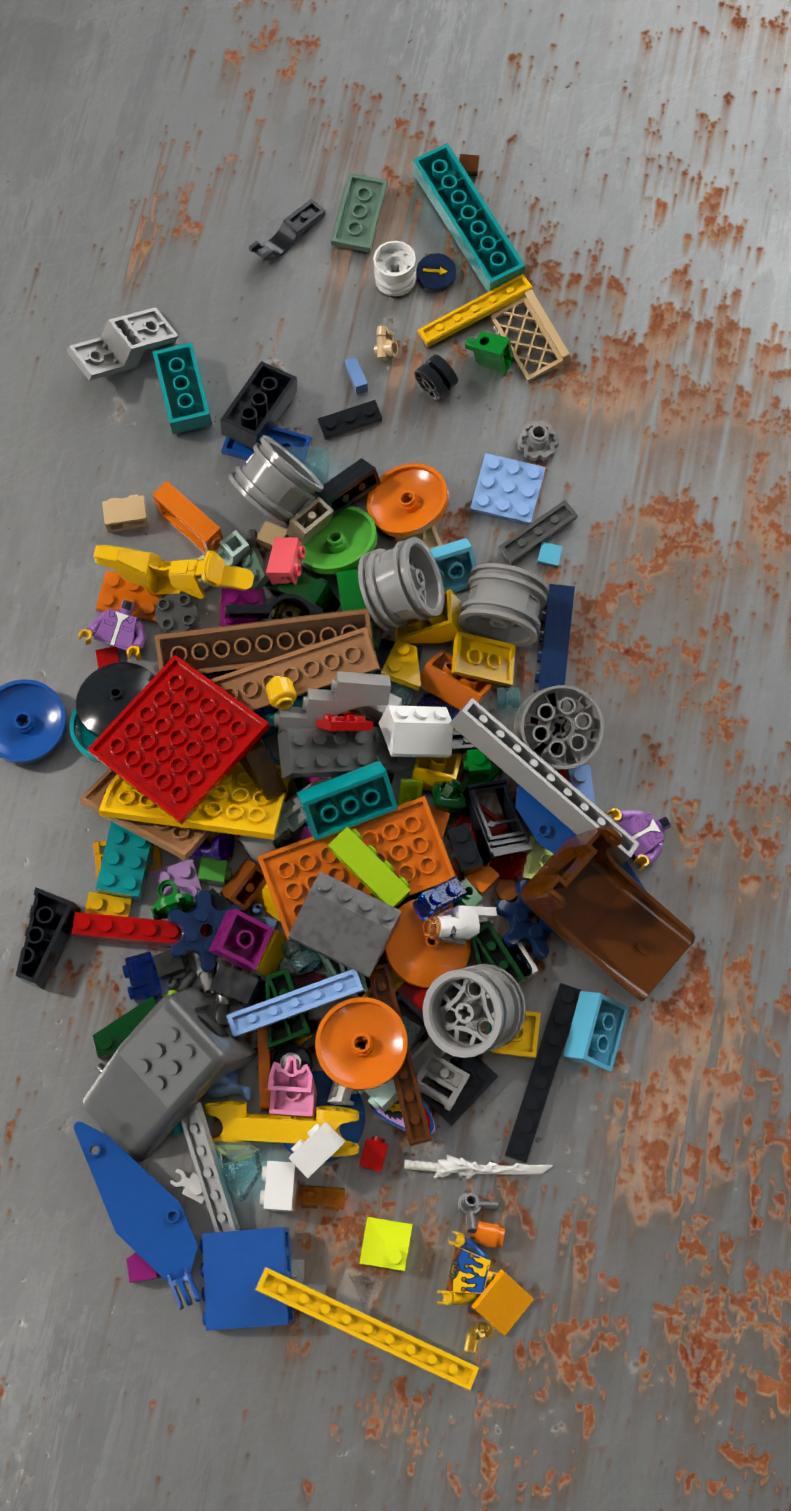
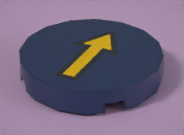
M429 254L418 263L416 269L417 280L426 290L432 292L444 291L455 281L456 266L452 259L444 254Z

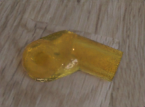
M479 1322L469 1328L464 1351L475 1353L477 1340L484 1336L489 1337L492 1334V1326L486 1322Z

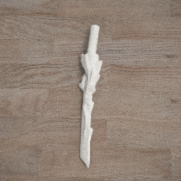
M446 1155L447 1159L438 1160V1163L405 1160L404 1169L436 1172L434 1178H444L451 1175V1173H458L460 1177L466 1176V1179L472 1178L475 1174H543L553 1166L526 1165L522 1163H515L510 1166L491 1162L487 1165H478L476 1161L472 1163L461 1157L458 1159Z

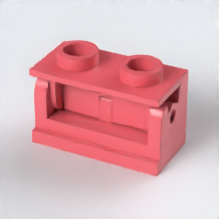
M274 538L266 570L272 585L290 583L291 580L296 585L298 576L301 575L302 559L306 555L305 547L302 546L299 538Z

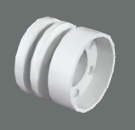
M389 241L380 245L373 257L376 286L381 292L389 296H401L410 292L415 286L417 279L414 250L408 244L401 241Z

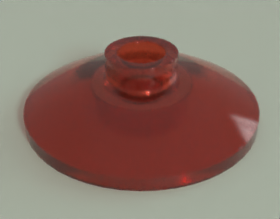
M527 852L497 857L490 866L500 875V879H513L523 871L526 865Z

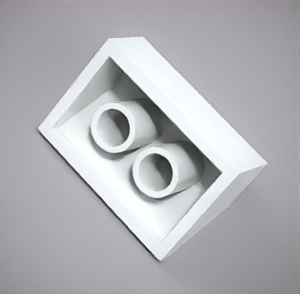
M387 706L379 721V725L391 757L450 758L453 727L449 724L452 720L447 707Z

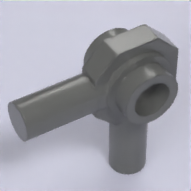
M463 1193L457 1200L458 1210L466 1216L468 1233L476 1232L475 1215L480 1210H498L497 1201H481L480 1198L472 1193Z

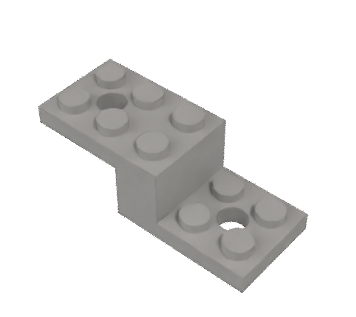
M154 307L109 319L101 337L69 345L66 352L87 379L91 381L138 367L145 350L176 342L178 335L158 309Z

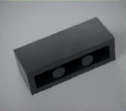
M361 458L326 482L321 492L316 491L317 497L315 499L320 497L334 510L333 518L381 484L377 470Z

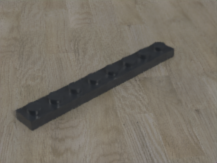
M563 983L559 984L505 1152L506 1157L527 1163L577 1006L580 989Z

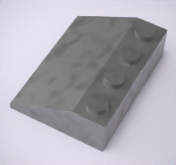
M320 872L304 901L288 938L370 978L400 922L402 911Z

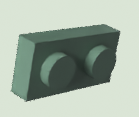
M251 547L240 562L243 568L249 569L254 575L252 589H263L270 580L266 574L267 567L259 549Z

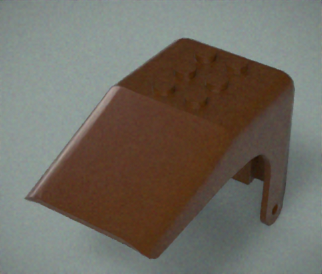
M604 826L571 836L565 840L521 891V899L572 949L638 1000L644 1001L694 943L695 935L692 930L642 888L613 859L609 848L619 846L623 842V838L616 830L609 826Z

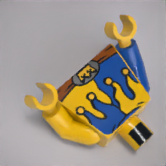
M452 1231L457 1236L456 1241L448 1240L449 1244L455 1246L446 1290L437 1291V1293H442L444 1297L442 1302L436 1301L438 1305H465L476 1301L485 1290V1286L489 1285L498 1274L489 1271L491 1261L488 1260V1255L482 1247L457 1231Z

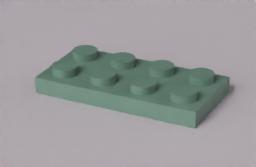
M349 173L331 245L370 253L388 180Z

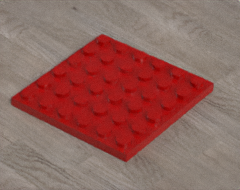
M174 655L92 743L87 751L182 825L271 726L266 720Z

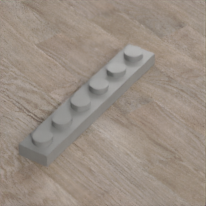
M198 1102L180 1121L215 1232L239 1231V1223L201 1102Z

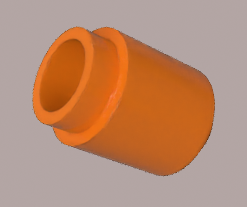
M478 1221L476 1232L471 1233L470 1239H474L475 1243L480 1246L496 1249V1246L502 1247L505 1228H500V1225Z

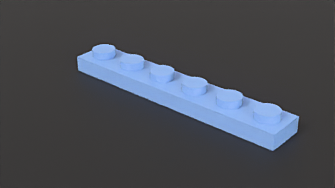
M352 969L226 1016L235 1038L364 991L358 972Z

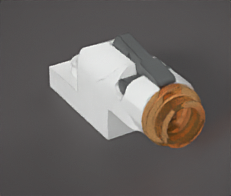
M456 906L447 911L445 916L426 918L423 923V932L425 936H429L431 939L462 946L467 940L479 934L480 925L487 923L490 919L497 916L496 907Z

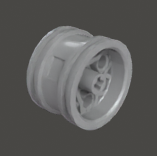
M263 435L260 438L262 444L256 443L253 447L255 452L244 465L238 464L235 468L236 472H231L228 477L236 489L258 510L277 524L288 528L290 520L298 514L303 505L309 499L314 500L317 497L316 491L321 492L324 487L319 479L293 454L270 437Z
M412 537L396 543L393 549L386 551L379 548L361 556L358 565L361 594L371 617L380 628L385 631H391L404 627L409 620L415 618L426 620L441 614L444 607V588L441 574L433 554L422 540Z
M484 563L474 566L471 569L470 578L467 583V588L470 591L468 600L462 604L461 613L458 617L460 627L470 634L513 644L518 647L534 644L537 641L541 625L538 619L540 609L545 607L550 590L548 584L536 574L511 565Z
M490 964L473 965L440 975L432 982L423 1001L424 1025L429 1036L440 1049L456 1057H475L509 1044L516 1038L525 1020L526 1006L519 984L507 971ZM477 984L481 987L480 993L477 991ZM488 1022L492 1025L491 1031L488 1029Z

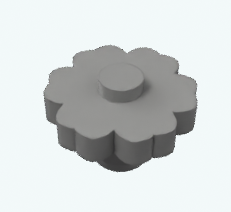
M541 420L537 424L530 421L527 425L522 426L521 434L517 436L518 450L524 451V457L533 462L539 458L546 461L554 456L555 449L559 446L558 432L552 431V425Z

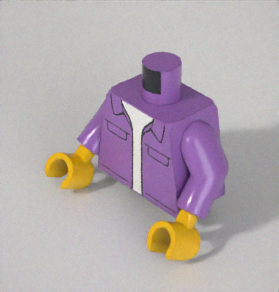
M124 599L120 611L109 608L78 634L79 641L82 637H88L85 640L86 645L91 643V636H94L93 639L127 650L128 659L131 658V655L136 654L137 661L141 659L140 651L143 649L147 636L141 618L132 616L135 603Z
M613 808L606 813V815L613 817L612 820L614 822L618 821L617 824L640 843L631 856L633 864L639 863L641 865L640 872L648 865L657 861L663 850L662 843L665 840L662 832L671 827L666 816L654 820L650 812L619 810L617 808Z

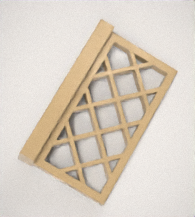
M532 289L525 292L523 298L490 315L501 336L508 337L509 331L519 333L517 342L511 340L510 342L514 359L528 383L561 364L565 366L572 362L569 351ZM525 304L527 308L525 316L515 314L516 309ZM503 315L510 317L508 325L499 324L497 319ZM513 318L524 320L521 329L511 327ZM527 321L536 323L535 332L524 330ZM523 334L533 336L530 345L520 343ZM536 337L546 340L544 348L534 346ZM519 347L529 349L526 358L517 355ZM532 350L543 352L540 361L530 359ZM546 353L555 355L557 359L552 363L543 362ZM528 363L538 365L537 371L529 375L526 371Z

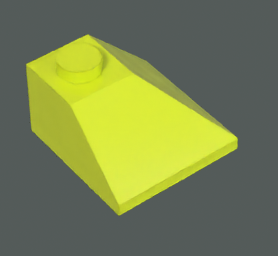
M367 1217L359 1264L405 1272L413 1224Z

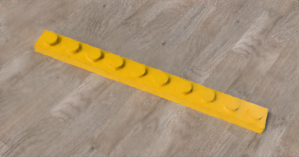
M267 1267L264 1268L255 1288L256 1291L466 1390H471L479 1367Z

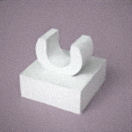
M333 1081L327 1102L333 1105H354V1102L349 1099L351 1094H357V1090L342 1087Z

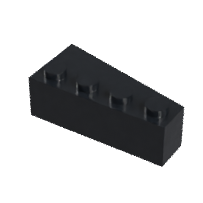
M35 887V898L30 908L29 914L31 916L24 935L26 938L24 947L21 949L16 977L25 983L43 990L70 935L75 912H80L81 908L70 900Z

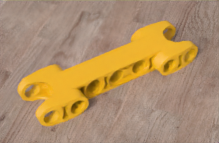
M220 1101L204 1105V1113L215 1116L222 1122V1133L211 1136L216 1150L244 1151L247 1149V1141L297 1143L301 1139L305 1142L310 1137L307 1132L316 1124L321 1126L326 1121L345 1141L331 1157L350 1156L359 1153V1144L345 1140L340 1134L341 1124L359 1120V1111L340 1106L316 1107V1117L247 1113V1103L242 1101Z

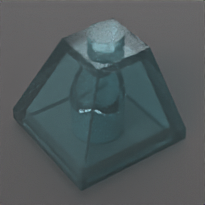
M215 1142L214 1147L228 1191L239 1201H244L262 1173L261 1162L263 1161V1155L260 1149L249 1142Z

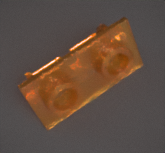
M299 1185L297 1206H302V1209H318V1205H320L322 1209L339 1211V1209H344L345 1188Z

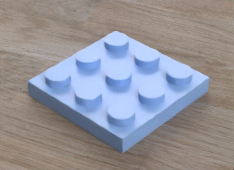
M485 453L470 512L530 525L546 467Z

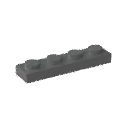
M564 500L499 545L498 550L512 565L542 544V542L576 520L578 515Z

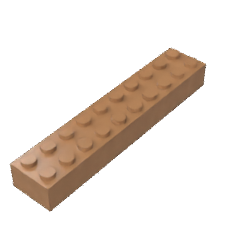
M367 608L178 631L154 636L159 671L174 655L200 673L241 669L367 627L375 650L372 619Z

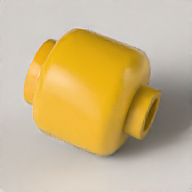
M275 676L266 685L265 691L271 706L284 710L290 708L295 702L297 694L292 680L288 677Z

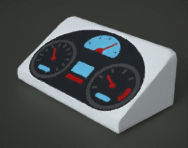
M521 942L514 948L507 947L527 980L537 975L538 968Z

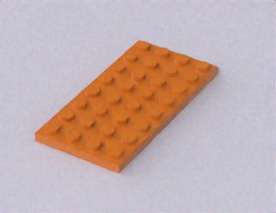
M425 796L398 805L397 810L349 828L351 831L356 829L363 837L361 841L366 846L370 844L379 853L377 857L382 862L386 860L395 869L393 873L398 878L402 876L407 880L411 890L408 897L456 880L454 870ZM342 831L317 841L312 836L257 856L287 941L291 940L288 938V935L320 872L376 898L328 849V844Z

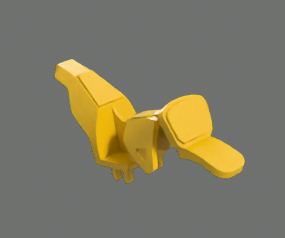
M96 545L93 555L97 564L113 568L122 579L145 588L152 595L168 596L183 591L203 599L205 592L200 586L198 578H202L204 583L212 587H227L243 591L249 590L254 580L252 571L241 567L225 565L224 560L215 551H207L204 559L173 560L170 562L163 561L155 553L125 547Z

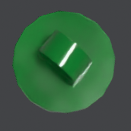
M164 880L158 885L159 901L152 906L151 912L154 919L162 920L168 918V913L173 908L190 912L196 904L192 895L182 894L179 887L172 880ZM167 886H173L172 894L164 896V889Z

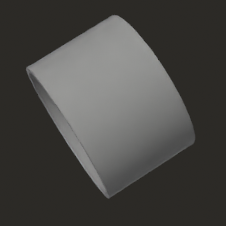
M557 685L538 690L524 700L515 716L514 735L533 751L540 744H546L540 757L553 769H571L586 763L599 749L604 736V719L598 704L588 693L573 686ZM548 694H555V707L551 705L547 697ZM564 700H568L571 703L569 712H564L561 708V703ZM580 702L584 708L576 713V706ZM543 706L550 709V716L548 718H543L540 715V709ZM527 715L538 719V725L526 724ZM580 715L585 716L587 719V724L583 728L577 724V718ZM564 722L561 726L563 731L553 733L556 728L554 724ZM539 727L545 731V737L542 740H538L535 737V730ZM581 730L591 731L590 738L583 736ZM576 736L582 740V745L578 749L572 746V740ZM553 743H558L561 746V751L558 755H554L551 752ZM566 748H569L573 757L569 761H566Z

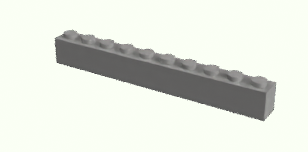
M473 698L449 723L574 833L581 834L599 827L609 826L616 830L623 838V842L619 846L609 848L613 859L621 866L631 858L640 843Z

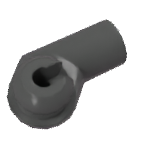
M249 529L247 531L249 547L258 548L262 558L266 556L265 547H258L257 531Z

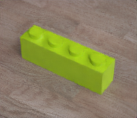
M346 827L328 844V849L378 900L396 908L410 895V884L402 876L398 878L393 873L395 869L386 860L382 862L377 857L379 853L372 845L366 846L361 841L363 837L356 829L351 831Z

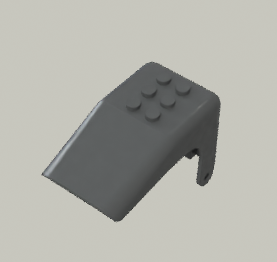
M201 985L162 998L117 1048L84 1096L82 1103L87 1113L136 1162H142L147 1159L214 1084L228 1073L248 1065L258 1056V1047L252 1048L242 1036L235 1038L233 1035L230 1036L209 1014L207 1009L212 1004L202 994L204 990Z

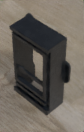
M506 779L468 785L463 791L467 800V807L461 810V813L465 818L469 817L478 842L476 846L484 867L491 865L497 857L519 853L521 859H524L533 850L510 795ZM497 794L505 820L487 823L477 797ZM501 824L508 825L509 834L491 835L489 827L493 828Z

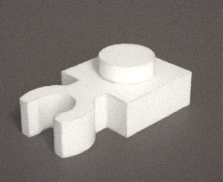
M176 1169L175 1172L180 1174L182 1179L178 1183L171 1180L170 1184L177 1188L185 1187L182 1194L204 1204L205 1198L198 1175L192 1173L189 1179L184 1171Z

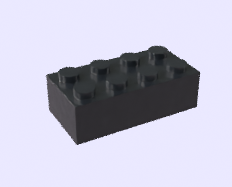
M261 361L220 419L221 434L252 449L256 443L262 444L260 438L263 435H269L296 395L297 377Z

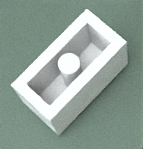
M326 1121L321 1126L316 1124L307 1132L310 1137L305 1142L300 1139L291 1148L293 1153L289 1159L307 1178L345 1142Z

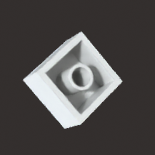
M267 1161V1166H263L262 1180L266 1183L265 1190H261L260 1204L264 1206L263 1209L266 1211L295 1213L298 1168L293 1162Z

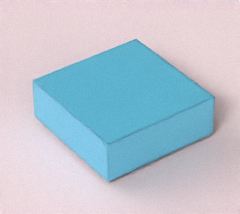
M542 542L537 564L558 568L563 546Z

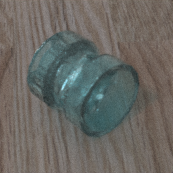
M518 686L511 687L510 689L497 687L498 709L505 708L506 706L519 708Z

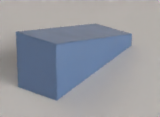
M357 358L345 360L344 363L356 395L367 392L368 383Z

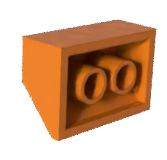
M441 650L426 663L420 675V687L424 691L439 697L442 702L454 706L459 711L471 698L482 705L495 685L451 674L453 656L444 650Z

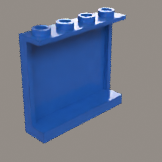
M277 1227L202 1233L200 1252L203 1253V1263H201L200 1271L201 1276L204 1277V1287H202L201 1296L202 1300L205 1301L202 1321L203 1325L206 1326V1331L294 1324V1311L292 1307L255 1290L265 1267L292 1279L289 1228Z

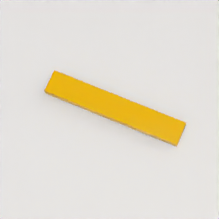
M521 274L418 329V334L428 348L524 297L525 292L533 290V287L524 274Z

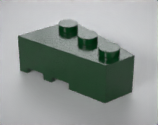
M303 571L298 576L296 585L293 584L292 580L290 583H277L276 585H272L269 580L265 585L269 593L276 598L285 594L300 595L323 608V613L336 612L341 605L326 580L322 578L315 579Z
M488 921L482 925L479 934L472 937L478 965L490 964L504 969L514 977L519 986L528 981L492 923Z
M287 968L266 976V1000L297 990L291 972ZM304 1012L268 1025L267 1048L272 1051L313 1035L306 1013Z
M151 996L92 1035L97 1057L100 1060L110 1059L122 1042L156 1006L158 1002L154 996Z

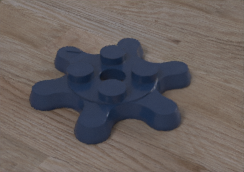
M519 880L515 885L517 892L516 902L511 903L506 900H498L494 904L497 914L507 918L510 922V930L504 934L502 940L508 948H514L519 942L526 941L532 946L534 956L539 960H543L549 954L547 938L550 936L562 938L538 916H536L537 924L529 920V914L535 915V913L521 899V891L529 881Z
M200 890L196 894V908L192 912H184L181 909L173 908L168 913V921L178 926L182 931L180 940L171 945L170 953L174 958H182L190 952L196 953L200 957L202 971L212 973L217 968L216 955L208 951L226 911L237 909L242 912V909L239 905L232 904L224 910H217L212 905V894L208 890ZM203 925H210L213 929V934L205 937L200 933V928Z

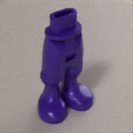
M228 833L216 835L212 844L204 840L191 856H206L220 861L229 859L234 849V836Z

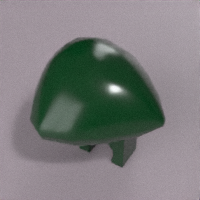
M455 778L452 779L451 783L442 781L433 784L432 798L437 809L445 812H456L466 809L467 800L465 794L459 789L461 783Z

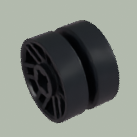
M437 354L431 356L425 364H422L414 371V376L420 387L434 400H439L447 393V390H451L458 384L457 375L452 367Z

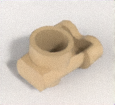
M378 326L377 344L374 345V353L379 360L384 362L390 361V357L397 356L398 345L393 340V331L388 330L386 326Z

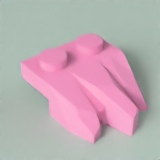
M289 1055L284 1069L281 1064L273 1062L268 1082V1090H271L269 1114L315 1117L317 1090L308 1065H303L300 1069L299 1059Z

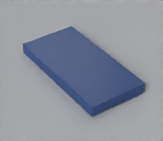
M274 426L268 437L279 443L304 464L312 437ZM226 437L221 450L222 454L246 461L255 452L254 449Z

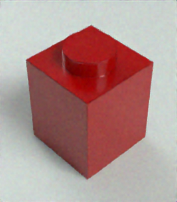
M372 1136V1139L366 1138L359 1167L382 1173L389 1145L385 1144V1139Z

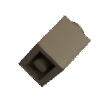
M318 497L290 520L286 534L291 538H299L303 546L330 524L334 510Z

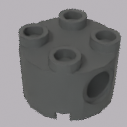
M174 593L158 600L155 618L162 634L199 628L200 616L194 601L188 594Z

